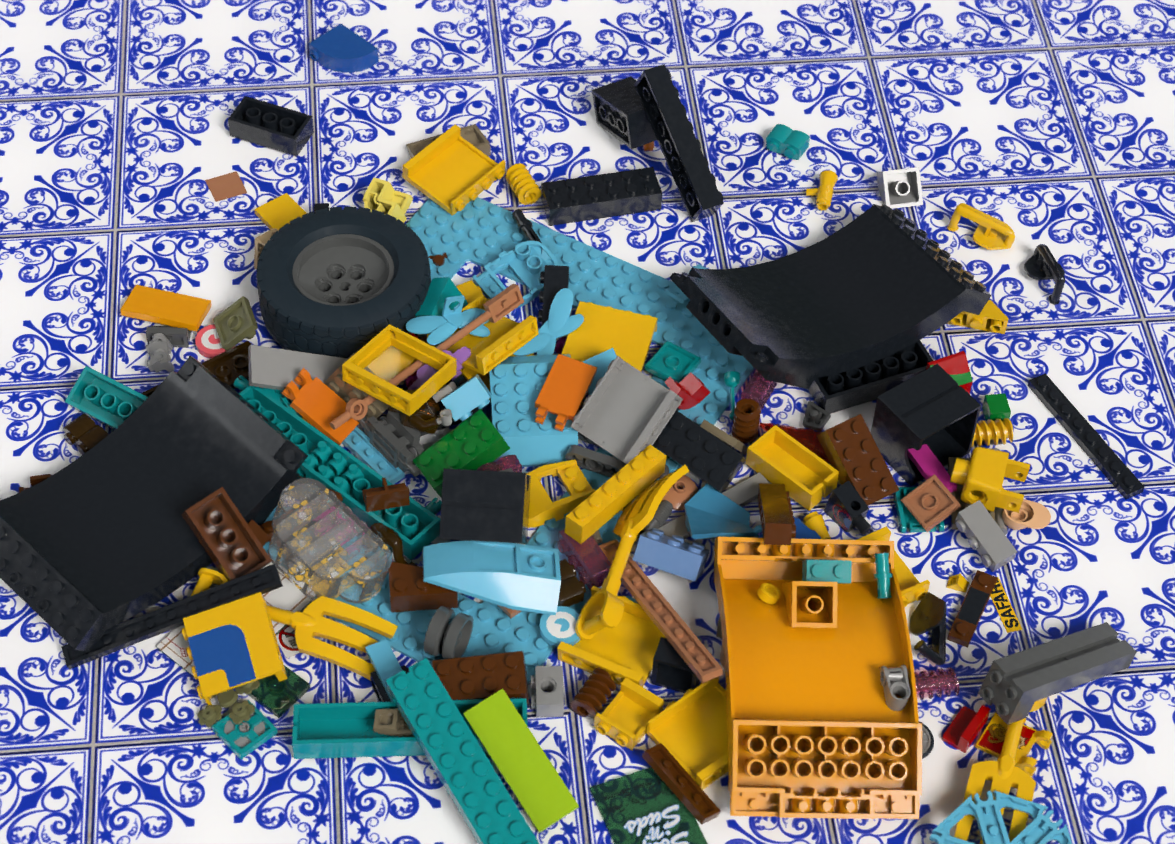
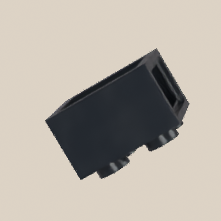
M661 637L653 658L651 684L682 693L689 689L694 690L699 685V678L666 638Z

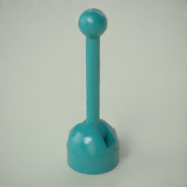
M728 371L724 373V382L726 386L730 387L731 413L729 418L734 420V388L740 383V373Z

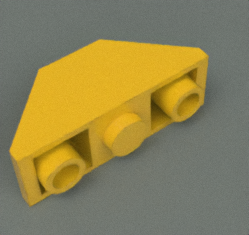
M988 300L979 315L962 311L947 323L1005 334L1008 317L991 300Z

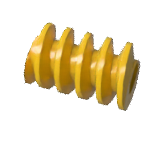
M514 164L507 170L505 175L506 181L521 204L530 205L541 198L542 192L524 164Z
M1004 418L1003 421L1001 419H996L995 421L988 419L986 422L980 420L976 425L971 447L974 446V441L981 447L982 440L985 441L986 446L990 445V440H993L994 445H998L999 439L1005 445L1007 438L1012 443L1013 426L1009 418Z

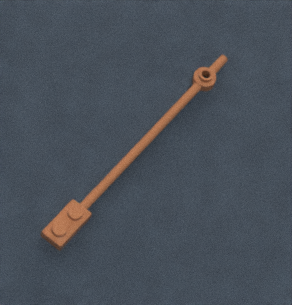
M512 284L484 304L486 312L435 348L441 351L447 350L487 320L496 323L524 303V299L519 286ZM417 360L388 382L397 386L424 366L425 363ZM371 395L364 399H350L345 408L346 412L330 422L331 428L335 430L351 418L354 420L363 419L367 414L368 406L377 399Z

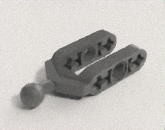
M578 432L579 439L586 443L600 447L599 445H597L596 443H594L593 441H591L590 439H588L587 437ZM571 445L565 455L567 461L576 460L579 467L610 478L626 465V463L617 458L578 445ZM667 464L665 465V472L658 479L669 474Z

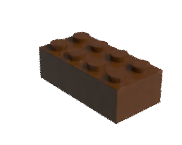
M861 414L817 435L831 466L839 471L838 480L842 485L849 480L867 506L899 491Z
M223 487L185 510L182 514L209 557L228 582L262 569L272 562V559Z
M523 651L432 660V668L452 700L487 699L499 690L504 689L509 699L527 698V704H529L526 661Z

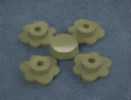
M257 680L236 687L235 691L231 689L213 695L212 698L218 696L219 705H207L204 709L200 710L197 715L200 719L199 724L212 727L216 721L222 718V707L227 708L232 706V711L229 713V717L233 720L234 724L238 725L243 721H248L251 718V714L254 713L255 707L246 700L242 703H236L238 694H250L252 690L260 686V682Z

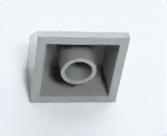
M919 167L876 172L878 191L883 204L891 209L923 205Z

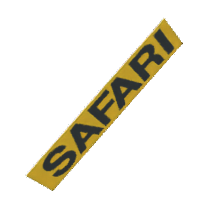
M997 577L998 580L991 594V599L1007 633L1023 630L999 577Z

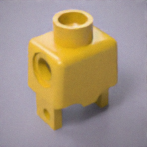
M975 447L970 461L956 457L950 482L963 485L961 500L964 503L972 505L980 500L989 511L994 512L995 507L1019 513L1024 495L1004 490L1002 487L1003 480L1006 477L1025 482L1030 464L1008 459V452Z

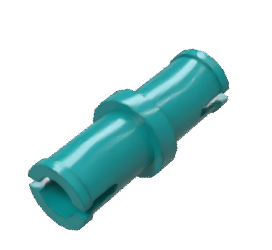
M889 553L874 554L876 562L874 578H877V599L892 598L890 587L892 573L889 572Z

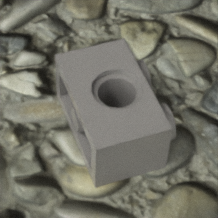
M535 666V675H531V689H536V694L531 695V708H536V717H564L563 666Z

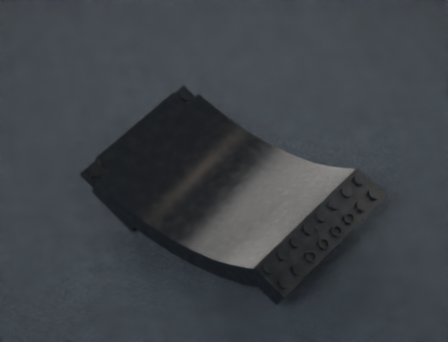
M873 204L871 208L848 225L824 240L779 259L748 267L731 269L692 268L689 274L674 272L670 276L677 287L690 299L686 308L729 353L744 356L765 380L805 389L810 388L815 378L854 370L884 359L918 342L945 325L962 311L979 315L991 297V294L986 291L987 287L984 284L975 281V276L963 270L962 264L950 258L951 255L947 251L940 249L936 241L929 239L925 231L915 227L916 223L905 218L903 211L897 208L892 210L885 204H882V206Z
M189 356L178 372L172 370L145 402L96 446L46 480L18 494L0 500V578L75 650L90 652L107 629L130 619L158 603L195 577L200 568H206L213 563L183 518L182 514L185 510L223 487L247 524L254 520L258 525H262L300 475L297 470L308 455L227 383L217 378L194 357Z

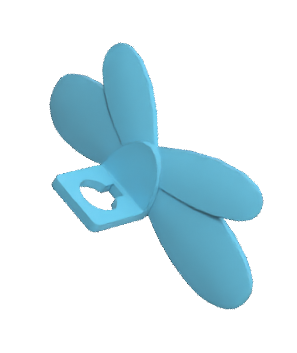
M563 288L557 292L550 307L549 318L538 330L539 335L513 353V355L525 356L536 352L537 356L553 355L556 339L572 333L584 322L583 315L575 314L570 316L574 299L570 289Z
M463 295L447 297L442 316H420L413 318L406 323V329L413 334H430L427 338L428 344L438 345L451 337L457 328L462 329L486 311L480 308H471L462 312L465 297ZM458 301V305L454 307V310H451L449 305L452 302ZM489 320L469 334L488 337L490 331L484 324Z

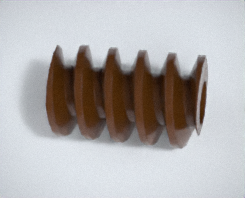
M739 400L734 410L732 437L743 444L753 442L758 436L761 407L755 400Z
M601 668L594 669L593 673L584 683V686L579 690V693L575 695L574 700L570 702V707L576 714L582 717L594 718L597 711L602 709V705L612 695L611 691L616 689V684L610 674Z

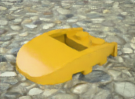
M576 460L543 465L527 473V475L531 476L528 528L544 525L545 521L555 519L556 521L563 519L564 514L575 509L595 492L577 465ZM549 475L553 477L558 476L570 496L552 502L540 482L541 478Z

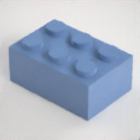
M652 528L640 535L633 561L696 581L703 574L710 550L705 549L704 544L698 542L690 544L684 542L685 539L677 535L670 537L664 535V531Z

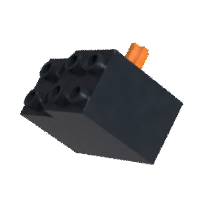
M630 76L593 89L592 95L596 123L630 149L643 145L644 151H652L655 148L654 141L657 139L634 87V83L637 80Z

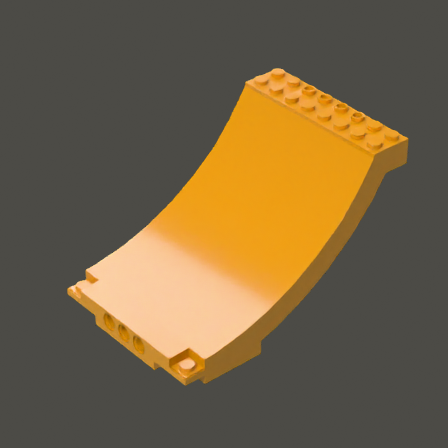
M714 538V583L721 620L726 679L730 816L919 819L920 796H922V723H919L914 664L905 607L894 570V541L791 538V545L764 544L763 538ZM889 553V572L892 573L890 578L892 598L877 599V578H874V574H876L874 554ZM802 561H851V583L838 584V582L802 581ZM770 583L779 589L781 597L776 604H768L760 599L757 591L761 584ZM901 665H905L908 672L910 696L903 710L893 711L886 704L884 689L880 679L881 666L899 668Z

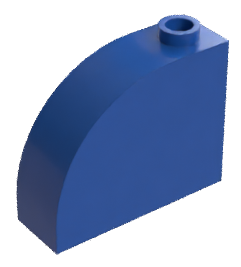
M341 23L309 43L310 58L332 71L354 73L366 70L379 63L378 48Z

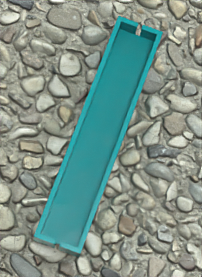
M425 658L408 668L409 673L407 674L403 670L385 680L386 689L477 843L539 844L428 659Z
M527 698L510 699L528 726ZM485 699L453 700L485 754H488L463 715L464 712ZM394 702L294 704L292 734L294 759L426 755L415 737H396L374 732L373 726L376 709H398Z

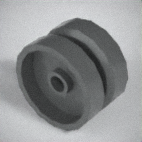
M440 606L433 615L425 635V653L435 657L442 653L443 659L461 658L472 634L473 617L464 613H459L455 616L453 609Z

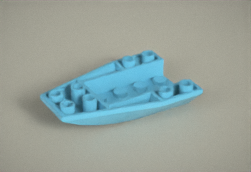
M454 541L423 547V581L509 609L556 615L561 585L558 549L491 541Z

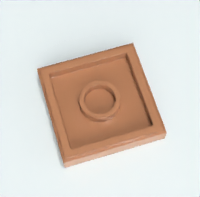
M935 474L901 499L903 505L926 532L930 531L961 507L960 503Z

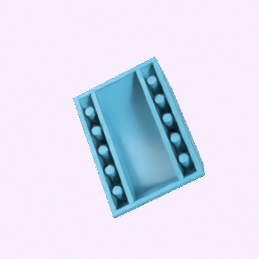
M562 354L571 358L570 354ZM557 355L508 357L489 371L490 393L492 394L490 397L492 424L510 447L508 451L494 461V468L534 467L567 461L565 455L571 445H578V431L570 427L573 423L572 420H567L563 432L555 429V420L558 415L548 412L543 425L535 422L537 417L535 413L538 409L535 407V402Z

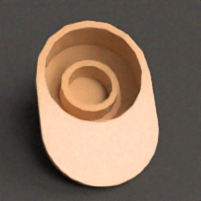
M1023 499L1019 513L1006 509L1002 510V519L1005 525L1013 530L1025 528L1042 529L1051 520L1050 512L1044 505Z

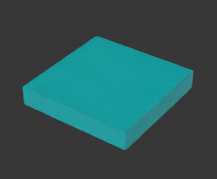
M666 341L646 363L645 370L665 381L671 377L680 383L690 372L692 373L701 363V358Z

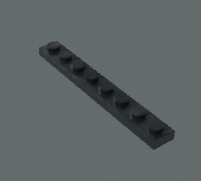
M1046 373L1029 380L1027 386L1126 500L1143 492L1144 486Z

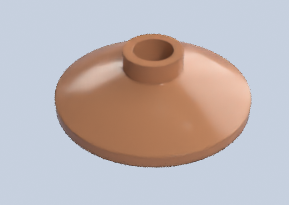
M684 475L668 490L662 501H669L673 505V510L683 511L684 505L698 492L697 485L690 477Z

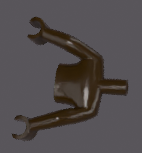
M382 523L371 525L364 536L363 544L373 550L379 542H382L385 548L393 552L395 562L408 564L403 557V542L400 535ZM412 561L408 564V565L417 566V565H416L415 563H413Z

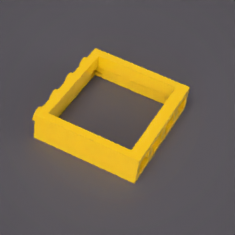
M389 324L342 364V380L411 416L456 375L457 359ZM393 346L438 371L413 394H410L364 368L388 347Z

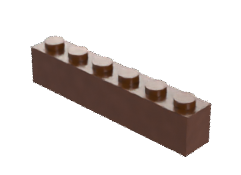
M759 483L758 508L764 544L791 545V538L796 537V525H794L795 520L793 518L789 491L785 490L784 484Z

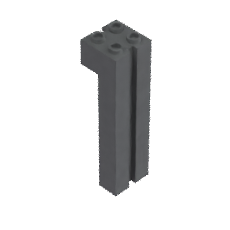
M1105 622L994 660L978 694L989 706L992 704L996 706V713L1008 725L1027 718L1035 701L1129 668L1137 651L1126 640L1119 641L1117 639L1118 633Z

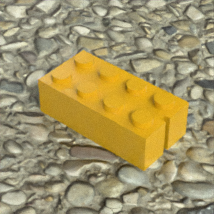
M776 425L747 448L745 464L757 473L760 472L772 484H784L785 490L789 491V497L808 511L821 502L822 497L825 498L837 488L839 471Z

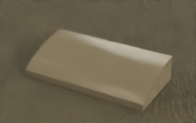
M476 124L461 128V137L487 156L491 155L490 142ZM442 134L406 144L410 157L413 158Z

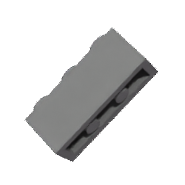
M980 500L958 512L955 519L956 526L961 533L964 532L967 536L971 548L977 550L980 554L981 561L985 567H989L994 572L1014 560L1017 550Z

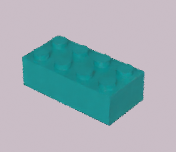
M85 366L65 402L75 410L115 430L148 397Z

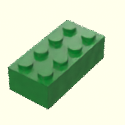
M480 409L417 456L413 462L442 499L443 468L483 470L508 451L510 447Z

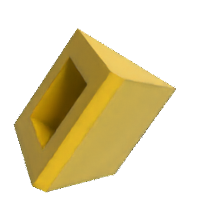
M959 573L949 576L946 587L966 593L969 582Z

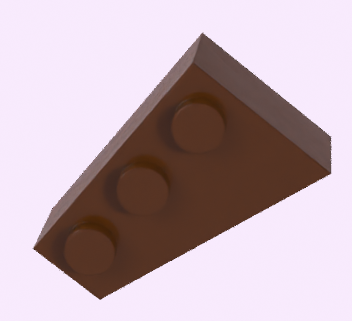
M388 561L391 612L438 609L440 606L458 608L457 592L424 582L423 567Z

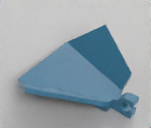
M708 484L702 487L684 505L687 532H690L693 539H714L716 537L758 538L760 535L757 534L762 532L761 525L756 526L754 529L750 528V512Z

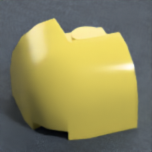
M373 177L364 194L363 201L364 208L371 209V212L372 210L384 212V215H391L405 223L407 220L405 213L413 198L409 194L394 190L390 182Z

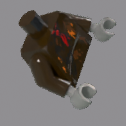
M417 389L406 390V392L413 394ZM433 396L411 416L389 406L391 412L400 413L401 422L404 426L417 429L420 432L435 434L440 424L449 426L452 423L451 410L444 409L440 412L439 404L435 402Z

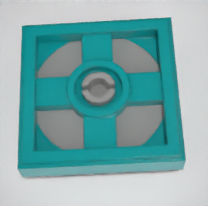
M256 707L254 713L251 714V718L248 721H243L241 724H234L228 714L212 725V731L240 760L278 733L277 728Z

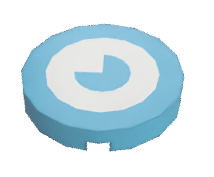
M558 606L556 615L543 614L539 625L542 639L551 646H559L561 641L572 646L580 641L575 631L579 614L574 609L566 606Z

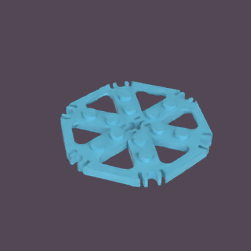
M995 790L993 795L991 791H987V801H982L979 798V794L976 793L973 802L971 795L932 831L929 839L937 844H975L952 837L949 834L950 829L964 816L973 815L977 820L984 844H1047L1051 840L1057 841L1059 844H1072L1067 825L1065 824L1063 828L1058 830L1063 820L1060 819L1058 822H1052L1049 817L1053 815V810H1049L1046 815H1043L1048 806ZM1004 807L1028 813L1033 819V822L1011 842L1000 811Z

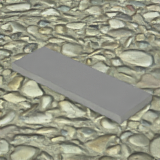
M250 345L248 347L249 386L284 390L291 380L294 382V379L303 368L310 373L312 380L317 377L324 383L347 358ZM294 382V383L298 386V388H299V390H300V389L302 388V386H300V385H298L296 382Z

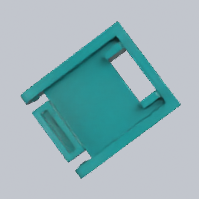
M901 487L899 491L893 493L901 533H906V528L909 529V533L926 532L901 502L903 497L917 487ZM944 520L928 532H935L936 527H938L939 532L944 531Z

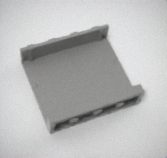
M617 356L615 360L610 362L604 377L598 380L592 395L586 398L580 413L574 416L570 427L628 464L646 447L654 444L683 399Z

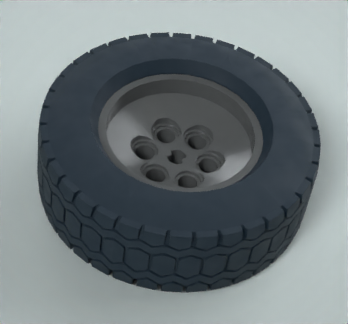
M344 206L342 210V207H332L330 211L325 208L316 210V214L314 212L304 214L302 218L299 216L290 221V224H285L279 229V232L276 231L263 247L258 260L256 275L260 311L266 329L273 339L285 350L348 359L389 324L410 334L406 329V323L416 318L415 314L420 310V306L426 298L431 283L428 254L419 236L399 219L397 220L388 214L384 215V212L372 210L371 212V209L359 207L357 210L356 207Z

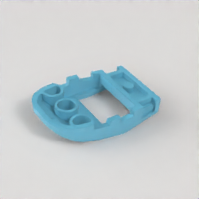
M526 241L516 245L515 249L509 252L503 251L500 253L495 261L489 262L484 266L482 274L478 277L476 275L472 277L473 283L479 286L483 294L491 300L506 289L496 274L510 267L530 290L527 295L523 296L524 303L517 307L519 308L535 299L540 294V291H544V284H540L541 272H545V265L558 266V262L544 244L538 241Z

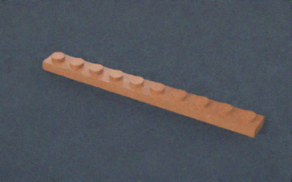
M617 539L597 546V553L609 568L619 545ZM629 555L620 580L624 587L702 683L723 675V669Z

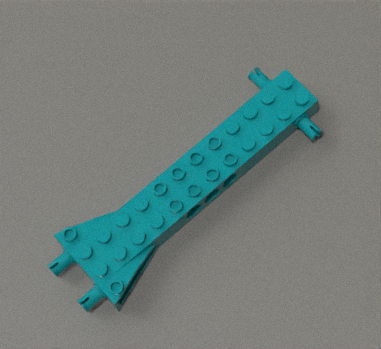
M242 375L236 378L234 386L242 391L239 394L282 430L287 438L308 455L297 470L300 474L299 476L341 493L343 500L340 503L343 508L351 511V517L368 528L374 523H382L395 530L403 542V555L411 561L423 551L424 546H428L440 535V518L436 514L441 510V500L438 501V498H434L424 507L409 496V505L366 512L362 490L382 487V478L384 477L299 417L295 410L290 407L287 398L282 396L280 390L249 386V381ZM386 480L387 486L393 485L388 480ZM384 545L375 550L376 556L379 559L381 558V561H386L393 554Z

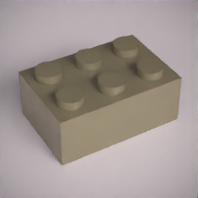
M342 365L324 382L347 403L352 398L364 399L369 395L342 380ZM368 367L364 368L365 370L374 374ZM377 399L368 406L365 417L368 419L374 416L377 419L389 405Z

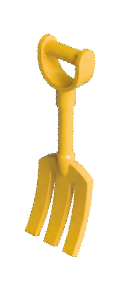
M686 464L653 482L623 510L613 530L621 539L607 578L604 579L601 590L593 594L586 602L577 619L575 631L580 639L589 640L595 635V632L605 627L614 628L619 625L624 611V602L617 598L621 586L620 580L633 544L637 541L639 532L654 518L657 508L668 490L682 476L689 472Z
M200 568L198 571L199 579L191 596L210 589L212 583L221 585L228 582V580L222 573L216 570ZM321 596L311 602L303 612H292L267 605L271 621L290 625L295 629L296 644L300 653L336 664L370 681V673L375 672L371 663L334 645L318 640L314 636L332 640L365 653L366 646L378 641L323 616L327 615L359 625L389 639L394 636L398 627L363 609L325 596Z
M1048 697L1035 701L1030 712L1037 711L1043 707ZM1026 718L1008 724L1001 756L997 761H982L972 764L963 802L971 795L974 802L976 793L979 794L980 798L985 780L992 781L990 788L992 795L994 790L1009 795L1010 789L1013 787L1017 788L1016 797L1032 802L1036 781L1024 770L1016 767L1015 761L1022 726L1026 722ZM1005 807L1000 810L1002 816H1003V812H1004ZM1013 809L1008 835L1010 842L1026 828L1028 813ZM966 815L957 823L954 834L955 838L967 841L974 819L973 815ZM982 837L979 844H984Z

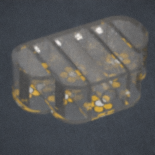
M301 478L286 486L280 495L272 520L274 532L268 548V555L272 559V563L311 600H316L321 596L332 599L340 596L343 600L350 603H364L377 595L382 588L392 563V553L383 540L375 535L364 521H361L348 506H345L337 498L334 492L330 491L321 482L311 478Z

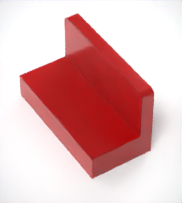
M982 705L976 713L963 706L943 734L942 741L966 753L986 724L991 709Z

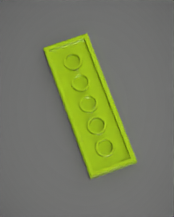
M504 689L499 690L463 713L539 834L579 808L578 803Z

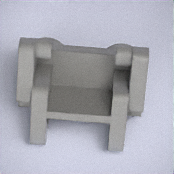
M162 333L154 334L152 340L146 345V351L150 356V359L147 360V366L151 372L156 371L157 373L162 370L171 372L175 370L174 365L170 362L171 356L169 355L171 350H173V345Z

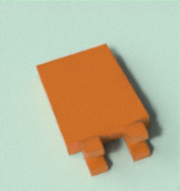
M558 354L535 402V407L538 408L535 416H537L535 422L543 425L548 412L558 415L555 420V429L563 432L567 420L573 421L574 416L578 413L597 373V367Z
M305 368L298 373L294 382L291 380L282 392L285 397L293 401L290 407L338 445L360 424L359 421L351 418L337 429L333 430L331 428L330 422L346 412L347 402L319 378L316 377L312 380L310 373ZM294 382L302 386V388L299 390L298 386Z

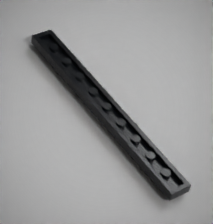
M272 564L115 625L103 633L90 652L75 650L69 644L61 646L66 665L69 669L75 668L184 625L183 618L259 592L265 594L280 588L283 584L275 564Z

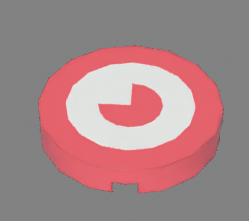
M215 324L203 327L195 337L198 352L204 357L214 358L226 352L222 348Z

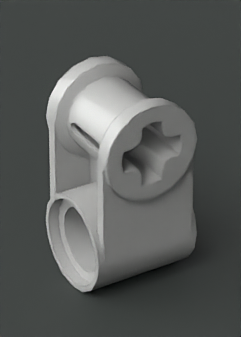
M901 665L899 668L881 666L880 679L884 689L886 704L893 711H901L905 708L910 696L907 668L905 665Z

